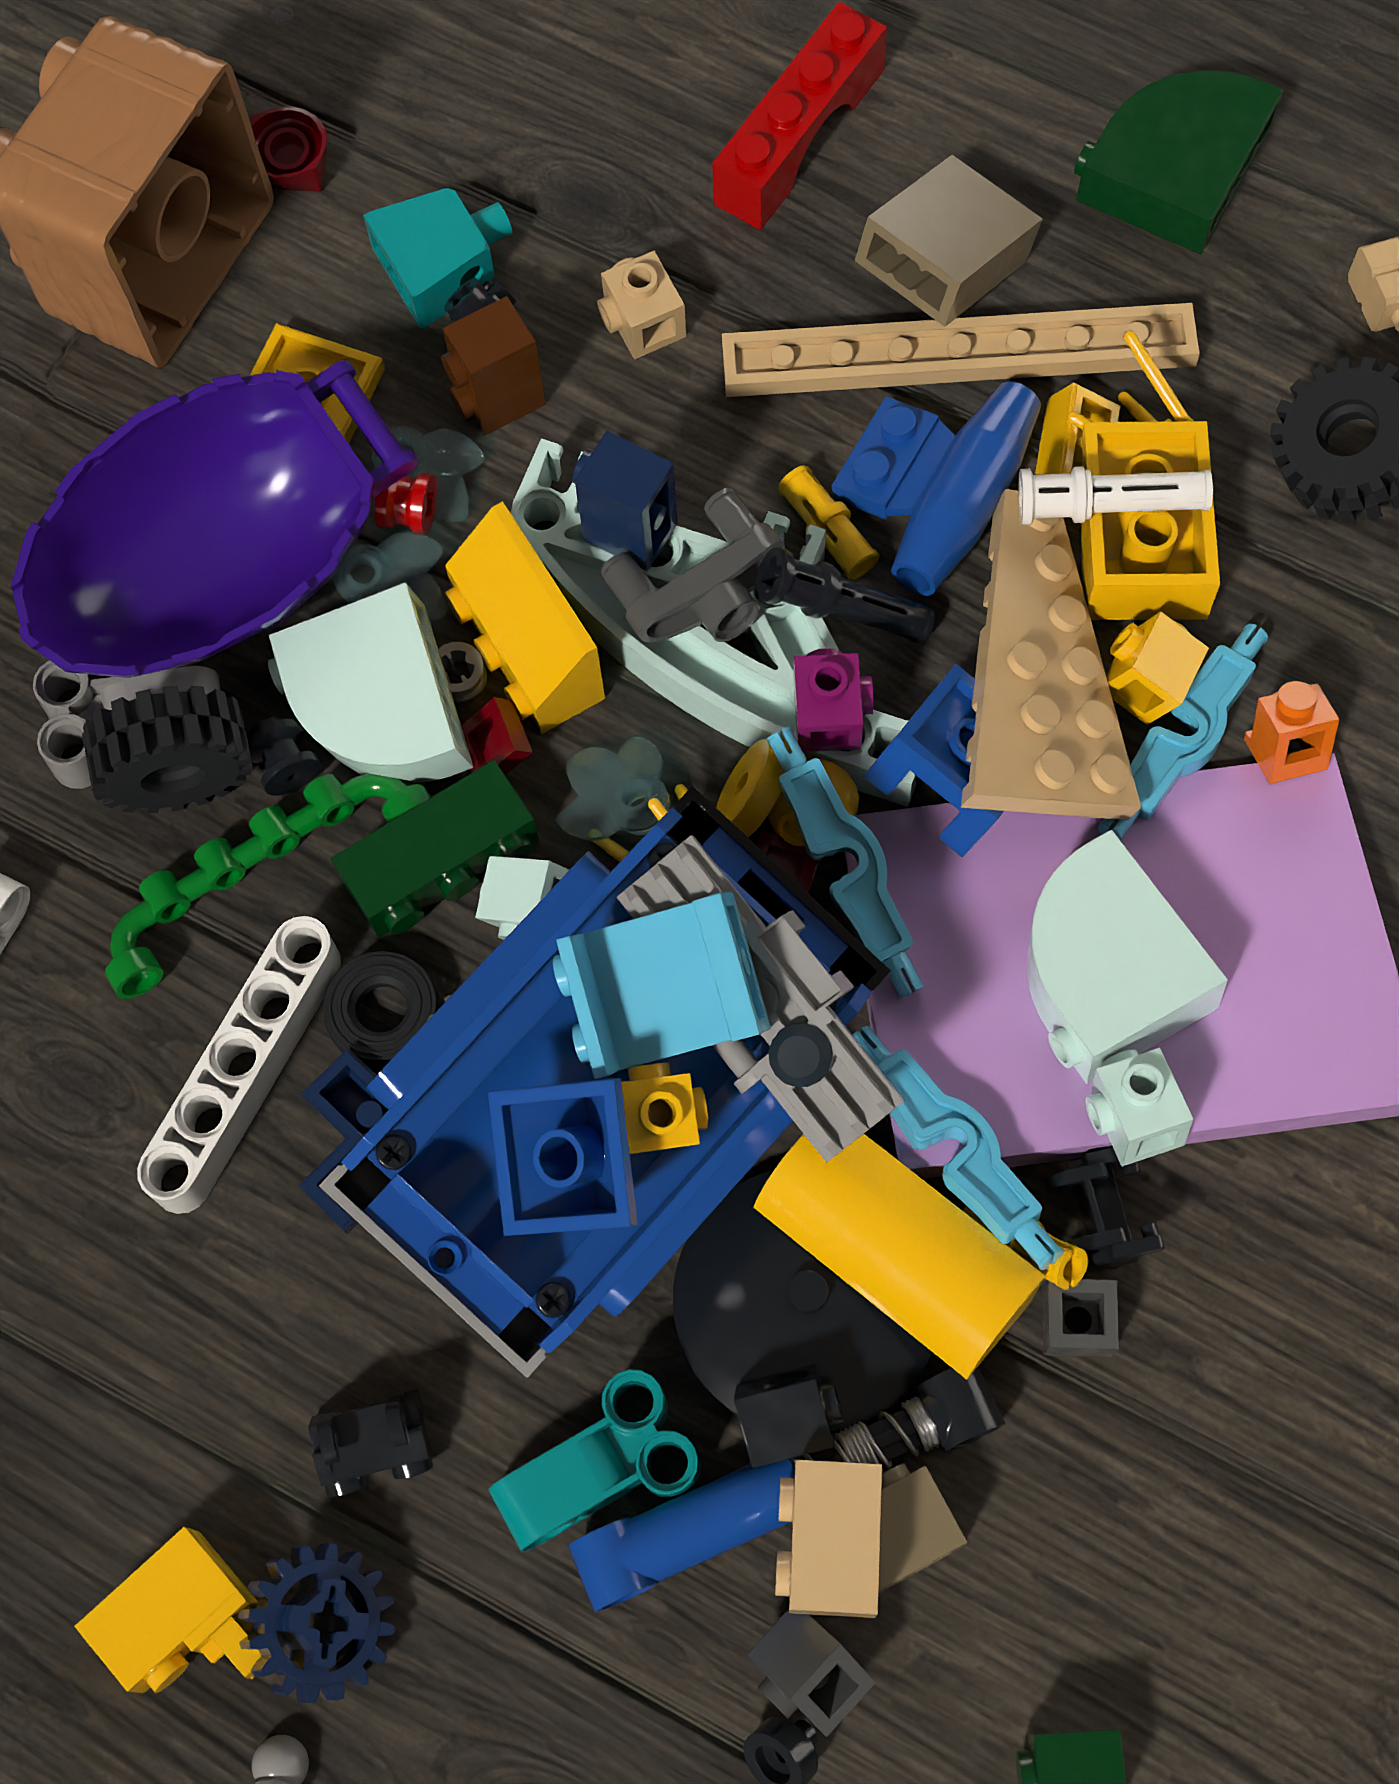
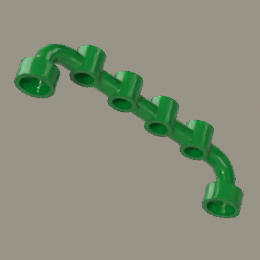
M366 773L352 778L341 785L335 775L325 774L315 778L306 786L303 795L309 804L293 814L286 816L280 806H270L256 813L249 822V828L254 836L240 845L232 848L225 838H215L204 843L194 855L199 869L177 881L170 870H161L149 875L139 886V892L144 901L125 913L119 919L111 934L110 952L113 960L106 967L105 976L117 997L121 999L139 997L152 990L163 977V970L152 951L147 947H136V940L140 933L157 922L169 923L179 919L189 910L190 904L194 900L211 890L223 891L235 886L243 879L246 870L267 857L277 859L289 854L298 846L301 837L322 825L331 827L342 823L353 813L354 806L372 797L387 799L382 807V814L389 823L430 799V794L423 785L413 784L407 786L401 779Z

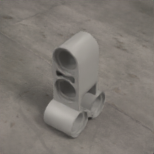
M49 660L39 667L33 680L35 696L49 717V720L43 724L38 733L37 746L39 753L62 785L75 789L89 787L91 782L85 748L75 757L61 759V756L70 746L76 744L84 745L82 733H84L83 725L86 720H93L92 714L99 708L112 710L111 701L121 697L128 701L136 699L135 692L149 689L151 695L163 693V687L178 686L179 692H187L191 686H202L205 689V694H208L214 689L220 690L219 674L208 667L186 666L132 678L107 677L91 680L89 674L65 672ZM80 689L71 700L56 702L65 691Z

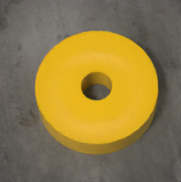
M761 739L753 744L739 760L729 776L716 806L714 814L715 827L717 829L720 827L728 835L739 841L747 839L760 827L781 793L778 780L784 771L766 739Z

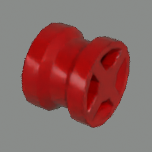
M420 473L415 478L404 476L375 496L374 515L377 527L392 529L398 524L406 525L414 533L427 535L433 524L437 504L436 476L427 473Z

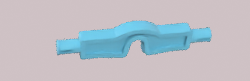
M1247 624L1231 648L1225 645L1217 646L1203 667L1197 672L1183 703L1171 710L1173 716L1188 727L1194 735L1183 736L1160 726L1152 727L1149 730L1133 762L1130 764L1141 808L1129 820L1105 818L1098 826L1101 835L1113 829L1115 835L1122 841L1123 836L1138 816L1143 820H1149L1180 777L1198 771L1213 757L1226 728L1227 712L1251 681L1256 667L1252 659L1268 640L1267 633L1261 627L1253 637L1257 625Z
M791 726L781 729L780 736L778 731L766 740L772 747L784 771L779 777L778 786L793 813L808 855L813 860H821L825 856H833L844 851L851 853L856 858V869L851 873L845 874L839 881L831 884L829 895L832 902L855 934L869 963L872 966L883 963L900 999L922 989L925 985L924 983L922 984L905 952L913 945V939L886 889L887 864L880 843L873 832L861 820L847 813L821 761L818 758L807 761L792 732Z
M870 1026L862 1027L861 1034L857 1030L853 1034L855 1039L905 1100L891 1111L890 1114L911 1146L917 1150H924L947 1139H955L962 1143L964 1148L954 1156L951 1162L945 1164L943 1168L942 1178L945 1186L983 1221L1000 1243L1008 1244L1016 1239L1037 1263L1040 1270L1047 1269L1050 1263L1053 1265L1062 1256L1064 1250L1054 1242L1038 1223L1042 1211L1041 1204L1002 1161L997 1137L985 1118L964 1101L945 1095L908 1051L901 1049L892 1055L873 1033Z

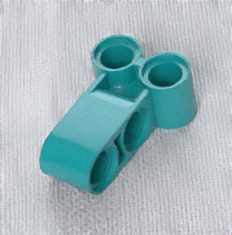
M626 1370L616 1374L608 1381L602 1394V1408L605 1418L506 1475L489 1488L488 1491L521 1553L545 1543L643 1484L652 1494L662 1499L671 1500L692 1491L696 1487L701 1477L702 1465L698 1452L685 1436L675 1431L658 1432L667 1418L668 1403L661 1386L651 1375L641 1370ZM635 1387L650 1391L654 1398L653 1408L644 1420L633 1423L620 1419L617 1408L621 1395ZM667 1447L682 1450L688 1459L687 1470L684 1476L672 1484H661L655 1481L650 1471L654 1455Z

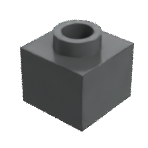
M1082 1279L1075 1287L1069 1285V1290H1064L1048 1280L1042 1287L1043 1355L1112 1357L1119 1349L1117 1280ZM1078 1311L1087 1318L1088 1330L1085 1333L1076 1334L1066 1327L1065 1315L1068 1312Z

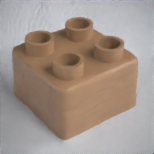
M105 16L99 19L83 42L73 37H64L53 45L43 62L40 72L39 93L41 100L17 133L7 128L0 129V228L10 245V255L13 263L22 268L38 303L49 316L58 318L68 325H73L76 329L88 335H94L108 345H112L135 358L143 359L151 365L162 369L172 358L243 248L247 246L252 235L269 213L274 195L232 66L221 59L208 56L202 51L188 48L169 37L158 36L148 29L122 22L113 16Z

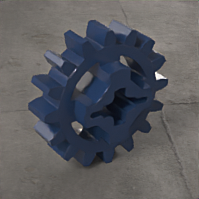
M335 1543L319 1544L315 1557L309 1545L295 1546L291 1548V1564L283 1558H271L266 1563L268 1572L272 1577L270 1582L251 1581L247 1588L259 1601L256 1608L240 1610L239 1618L246 1622L254 1623V1634L245 1637L239 1643L241 1649H257L261 1654V1657L250 1670L254 1676L265 1677L276 1673L271 1692L274 1694L288 1696L296 1687L298 1702L316 1703L321 1689L326 1700L338 1701L344 1699V1680L350 1685L364 1687L369 1683L367 1673L363 1668L365 1662H385L387 1656L376 1646L378 1636L394 1634L395 1626L387 1622H381L380 1611L394 1604L392 1596H376L373 1588L383 1576L380 1570L358 1572L362 1563V1553L358 1551L346 1552L338 1560V1547ZM300 1580L298 1594L285 1605L280 1604L287 1591ZM345 1589L351 1594L356 1610L345 1596ZM311 1613H315L320 1617H326L324 1631L309 1628ZM277 1632L290 1648L289 1659L279 1644ZM351 1640H354L346 1655L336 1663L337 1652Z

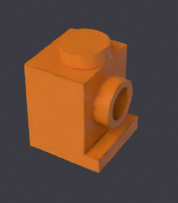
M1300 681L1288 682L1282 685L1278 692L1258 698L1253 730L1245 732L1244 741L1269 785L1328 770L1339 717L1318 683L1309 685ZM1297 739L1303 750L1287 754L1289 741Z

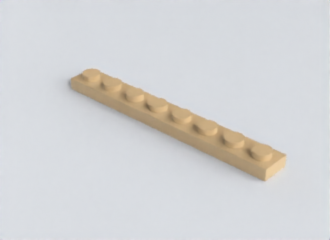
M1192 303L955 318L945 327L936 320L722 333L726 397L1143 370L1124 339V334L1128 330L1135 332L1159 369L1196 367L1200 352Z

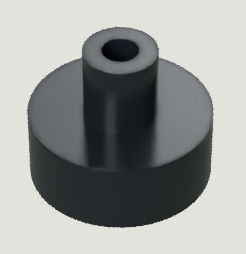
M781 1717L766 1719L747 1737L744 1743V1757L751 1773L760 1784H807L816 1775L818 1770V1757L813 1746L817 1742V1733L812 1725L805 1720H797L795 1723H792Z

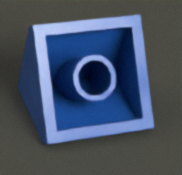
M621 1078L588 1079L488 1092L504 1236L621 1228L638 1225Z

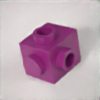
M824 648L811 651L806 656H794L793 686L796 738L802 752L861 749L863 715L873 714V685L871 676H860L858 653L843 654L836 649Z

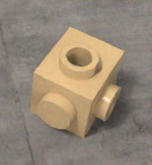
M655 251L637 258L623 259L611 269L601 273L604 298L597 300L600 315L610 333L619 331L634 360L686 337L685 305Z

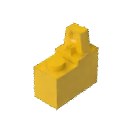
M185 1526L74 1626L127 1692L145 1693L149 1688L155 1693L162 1691L187 1669L189 1662L184 1656L190 1651L203 1653L214 1664L225 1654L247 1679L255 1677L250 1670L261 1657L259 1650L241 1649L239 1643L245 1637L254 1634L252 1631L254 1623L240 1619L239 1611L256 1608L258 1601L199 1531Z

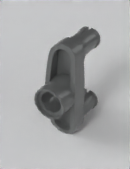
M724 488L715 493L706 502L704 508L706 516L729 543V546L684 572L662 588H656L628 552H622L613 556L602 566V579L627 610L625 619L642 641L647 643L663 641L703 624L715 641L724 642L742 634L756 620L760 606L750 592L755 589L758 568L770 550L775 547L785 549V545L769 524L759 523L732 488Z

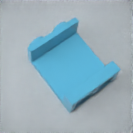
M733 891L718 893L694 900L689 904L556 940L560 954L553 958L555 978L561 993L565 997L572 996L579 1022L572 1027L575 1050L584 1066L591 1065L594 1079L611 1075L623 1069L729 1040L733 1042L752 1037L771 1029Z

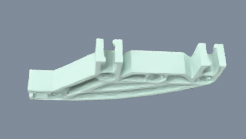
M541 439L513 501L511 515L588 634L619 663L648 686L720 733L748 747H751L761 739H767L777 731L780 736L781 729L790 726L796 738L793 686L794 656H806L811 651L824 648L839 650L823 618L805 616L800 607L785 602L774 605L764 604L757 600L756 590L751 591L750 594L760 606V610L754 623L743 633L749 634L764 664L748 657L725 642L715 641L711 634L701 626L663 641L652 643L642 641L625 619L627 610L602 579V566L614 555L583 539L580 514L577 512L578 500L575 483L572 482L565 493H560L550 488L552 480L558 482L562 474L560 458L563 454V447L557 443ZM768 511L764 523L769 524L784 543V532L787 533L790 519ZM542 521L556 523L546 530L532 528L535 524ZM809 525L806 532V546L803 545L801 549L800 561L812 565L823 562L825 558L826 529ZM676 526L657 556L665 558L669 562L664 566L650 567L648 572L645 570L643 572L656 588H662L684 572L729 546V543ZM873 710V714L863 715L861 749L848 752L840 750L803 752L806 758H822L837 764L849 774L856 784L858 791L909 807L917 783L916 775L913 772L909 771L889 795L882 793L863 777L877 760L872 757L873 753L876 751L883 752L906 725L907 720Z

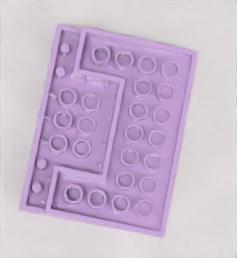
M1331 754L1328 770L1270 785L1258 763L1199 770L1190 775L1180 777L1149 820H1143L1138 816L1123 836L1121 842L1228 979L1219 1009L1142 1052L1145 1053L1157 1048L1161 1049L1194 1120L1185 1144L1399 1116V975L1335 754ZM951 803L855 815L873 832L881 845L887 864L886 889L913 939V945L905 952L922 984L924 983L925 985L922 989L900 999L883 963L872 966L857 940L863 983L872 992L866 1002L870 1027L873 1033L892 1055L901 1049L908 1051L945 1095L958 1098L978 1111L993 1129L1000 1146L1001 1159L1008 1168L1083 1158L1086 1153L1113 1148L1107 1134L1099 1136L1096 1133L1087 1113L1085 1099L1087 1096H1090L1093 1081L1086 1084L1074 1066L1070 1069L1064 1067L1055 1056L1049 1044V1032L1034 1006L1027 977V955L1033 917L1042 890L1053 872L1065 859L1077 849L1101 836L1098 826L1105 818L1004 811L975 845L961 857L940 839L942 831L960 812ZM843 851L846 874L856 869L857 862L851 853ZM889 1113L885 1116V1122L889 1127L893 1157L921 1179L941 1177L945 1164L951 1162L954 1156L964 1148L958 1140L947 1139L924 1150L914 1149L891 1114Z

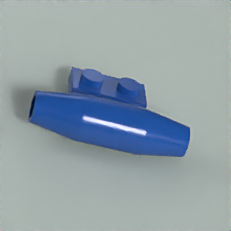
M1004 382L997 387L955 436L939 420V415L889 397L884 398L831 486L833 500L842 501L846 505L883 519H887L888 516L911 515L891 569L893 578L904 589L921 596L932 595L976 545L992 518L1002 493L1005 489L1009 488L1020 469L1041 408L1040 400L1028 387L1016 382Z

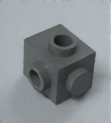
M789 1609L746 1655L766 1676L757 1688L783 1715L789 1718L799 1709L826 1737L876 1684L848 1651L809 1614L789 1613Z

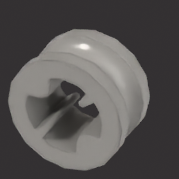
M451 642L441 646L438 652L444 672L449 666L452 670H455L454 663L466 662L469 673L472 674L469 679L462 675V683L451 684L448 674L445 672L454 703H466L474 700L483 692L487 684V671L480 652L472 645L464 642Z

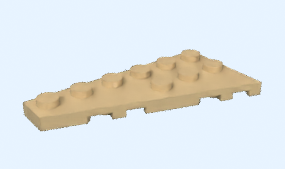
M1005 489L992 518L988 558L993 563L991 581L984 591L983 606L988 609L986 625L980 631L972 699V708L976 712L974 735L970 738L967 745L966 761L971 762L969 783L962 791L961 808L1129 820L1141 808L1064 518H1035L1031 525H1021L1019 491Z

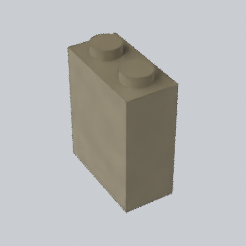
M951 155L868 216L855 262L945 327L1027 262L1043 218L961 160Z

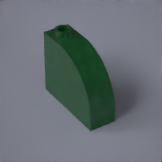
M1211 70L1175 74L1145 86L1134 93L1117 109L1097 143L1087 141L1074 169V174L1081 177L1076 201L1201 255L1272 128L1284 90L1250 76Z

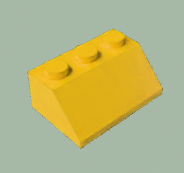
M502 501L488 511L445 565L451 589L445 591L444 596L459 623L462 625L470 620L478 632L479 637L474 639V644L487 668L491 672L500 668L510 685L504 687V692L507 698L512 700L518 717L523 720L530 716L541 734L605 699L598 649Z

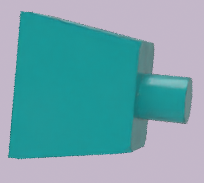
M449 188L382 207L363 215L372 250L420 330L447 313L444 309L447 300L462 284L473 278H476L482 285L487 280L490 283L492 282L495 274L489 245L513 234L510 221L499 202L470 215L456 191Z

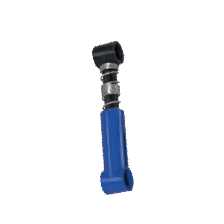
M979 1366L967 1380L953 1368H950L924 1381L914 1388L916 1392L914 1398H911L910 1401L906 1400V1403H901L900 1411L891 1415L883 1411L880 1412L878 1421L866 1426L864 1423L859 1422L858 1425L849 1426V1429L840 1430V1433L836 1432L834 1447L755 1468H752L751 1463L633 1518L627 1517L615 1521L576 1539L567 1547L594 1613L623 1603L658 1585L660 1581L791 1523L779 1521L780 1477L795 1478V1460L882 1464L891 1469L892 1460L910 1452L918 1457L919 1448L928 1452L929 1449L933 1450L934 1447H940L944 1453H947L1003 1427L1006 1423Z

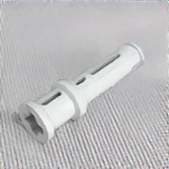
M1084 466L1073 467L1071 473L1033 475L1030 468L1020 469L1018 493L1021 525H1031L1035 518L1071 517L1074 523H1084L1085 520L1091 519L1092 513L1193 509L1208 511L1212 507L1213 499L1212 474L1210 470H1203L1199 472L1091 476L1090 469L1085 470Z

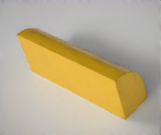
M803 1134L772 1172L753 1207L966 1380L1029 1306L1045 1278L1043 1273L1006 1244L1000 1243L992 1233L865 1134H862L827 1163Z

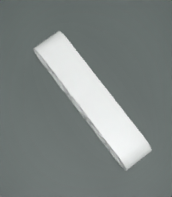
M308 916L293 917L284 922L276 931L142 1155L137 1167L138 1182L142 1190L166 1211L176 1214L189 1213L200 1207L207 1199L322 1003L332 978L340 970V953L325 925L317 919ZM310 943L322 945L319 955L309 963L299 964L293 962L295 953L300 947ZM279 997L289 999L288 1007L281 1016L268 1020L261 1018L262 1009L268 1001ZM246 1052L256 1054L255 1063L248 1072L239 1076L228 1075L229 1065L236 1056ZM211 1108L222 1109L221 1121L215 1129L208 1133L195 1132L197 1118L202 1112ZM176 1165H187L188 1175L181 1187L174 1191H162L161 1181L164 1174Z

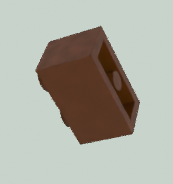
M507 296L443 327L448 353L442 355L441 360L453 383V386L448 388L451 399L464 420L473 417L484 436L546 405L536 341Z

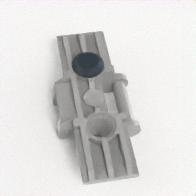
M691 835L619 894L617 899L632 918L636 919L689 904L697 899L733 891L771 1029L761 1033V1036L770 1048L769 1054L759 1061L742 1039L733 1042L729 1040L712 1046L737 1076L738 1080L733 1084L740 1093L744 1094L762 1080L827 1163L905 1100L831 1009L830 1005L843 997L854 986L841 970L834 975L828 973L799 937V933L806 926L792 910L782 915L766 927L697 839Z

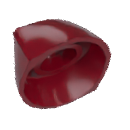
M292 106L278 107L253 115L250 118V123L270 183L288 190L321 191L323 189L327 157V133L321 121L314 114Z

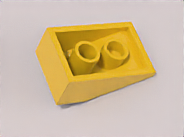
M1207 421L1084 422L1082 466H1084L1085 470L1090 469L1091 476L1211 471ZM1213 499L1212 507L1208 511L1193 509L1092 513L1091 519L1085 520L1082 523L1081 533L1082 588L1091 620H1148L1159 612L1164 613L1171 620H1207L1220 586Z

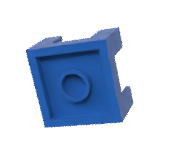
M955 664L863 777L882 793L889 795L909 771L913 772L960 811L942 831L940 839L959 856L963 857L999 819L1004 811L961 808L962 791L969 783L971 762L966 761L967 745L970 738L974 735L976 712L972 708L975 679L959 665Z

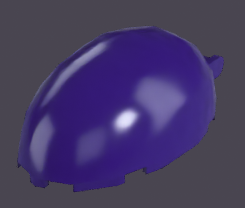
M348 360L335 363L307 383L300 374L276 370V373L268 372L247 377L235 374L212 379L214 383L204 384L180 397L174 394L136 413L72 467L54 493L57 497L37 524L33 522L26 531L10 589L13 590V598L21 625L18 627L21 640L68 673L132 678L201 662L283 623L337 573L363 530L369 515L372 498L409 474L417 466L419 460L412 450H404L355 381L356 370ZM333 394L336 395L383 462V464L370 473L365 469L320 404Z

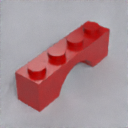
M840 1L836 4L712 162L714 205L760 231L764 228L792 191L801 161L824 121L841 105L854 110L884 72L887 26Z

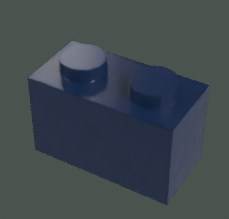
M606 431L594 450L588 448L582 453L572 476V481L576 487L577 512L580 514L583 539L614 556L622 552L630 553L640 568L648 572L678 524L674 464L659 455Z

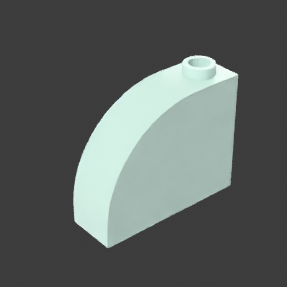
M406 582L269 635L275 658L268 660V667L276 688L281 694H286L294 715L304 729L348 768L361 775L370 773L398 778L405 784L437 781L474 768L425 605Z
M1112 830L1088 842L1072 853L1053 872L1045 884L1034 912L1027 955L1029 990L1038 1015L1049 1032L1048 1040L1055 1056L1064 1067L1070 1069L1074 1066L1086 1084L1094 1080L1096 1069L1100 1068L1101 1064L1109 1057L1126 1050H1136L1138 1054H1141L1219 1009L1228 979Z

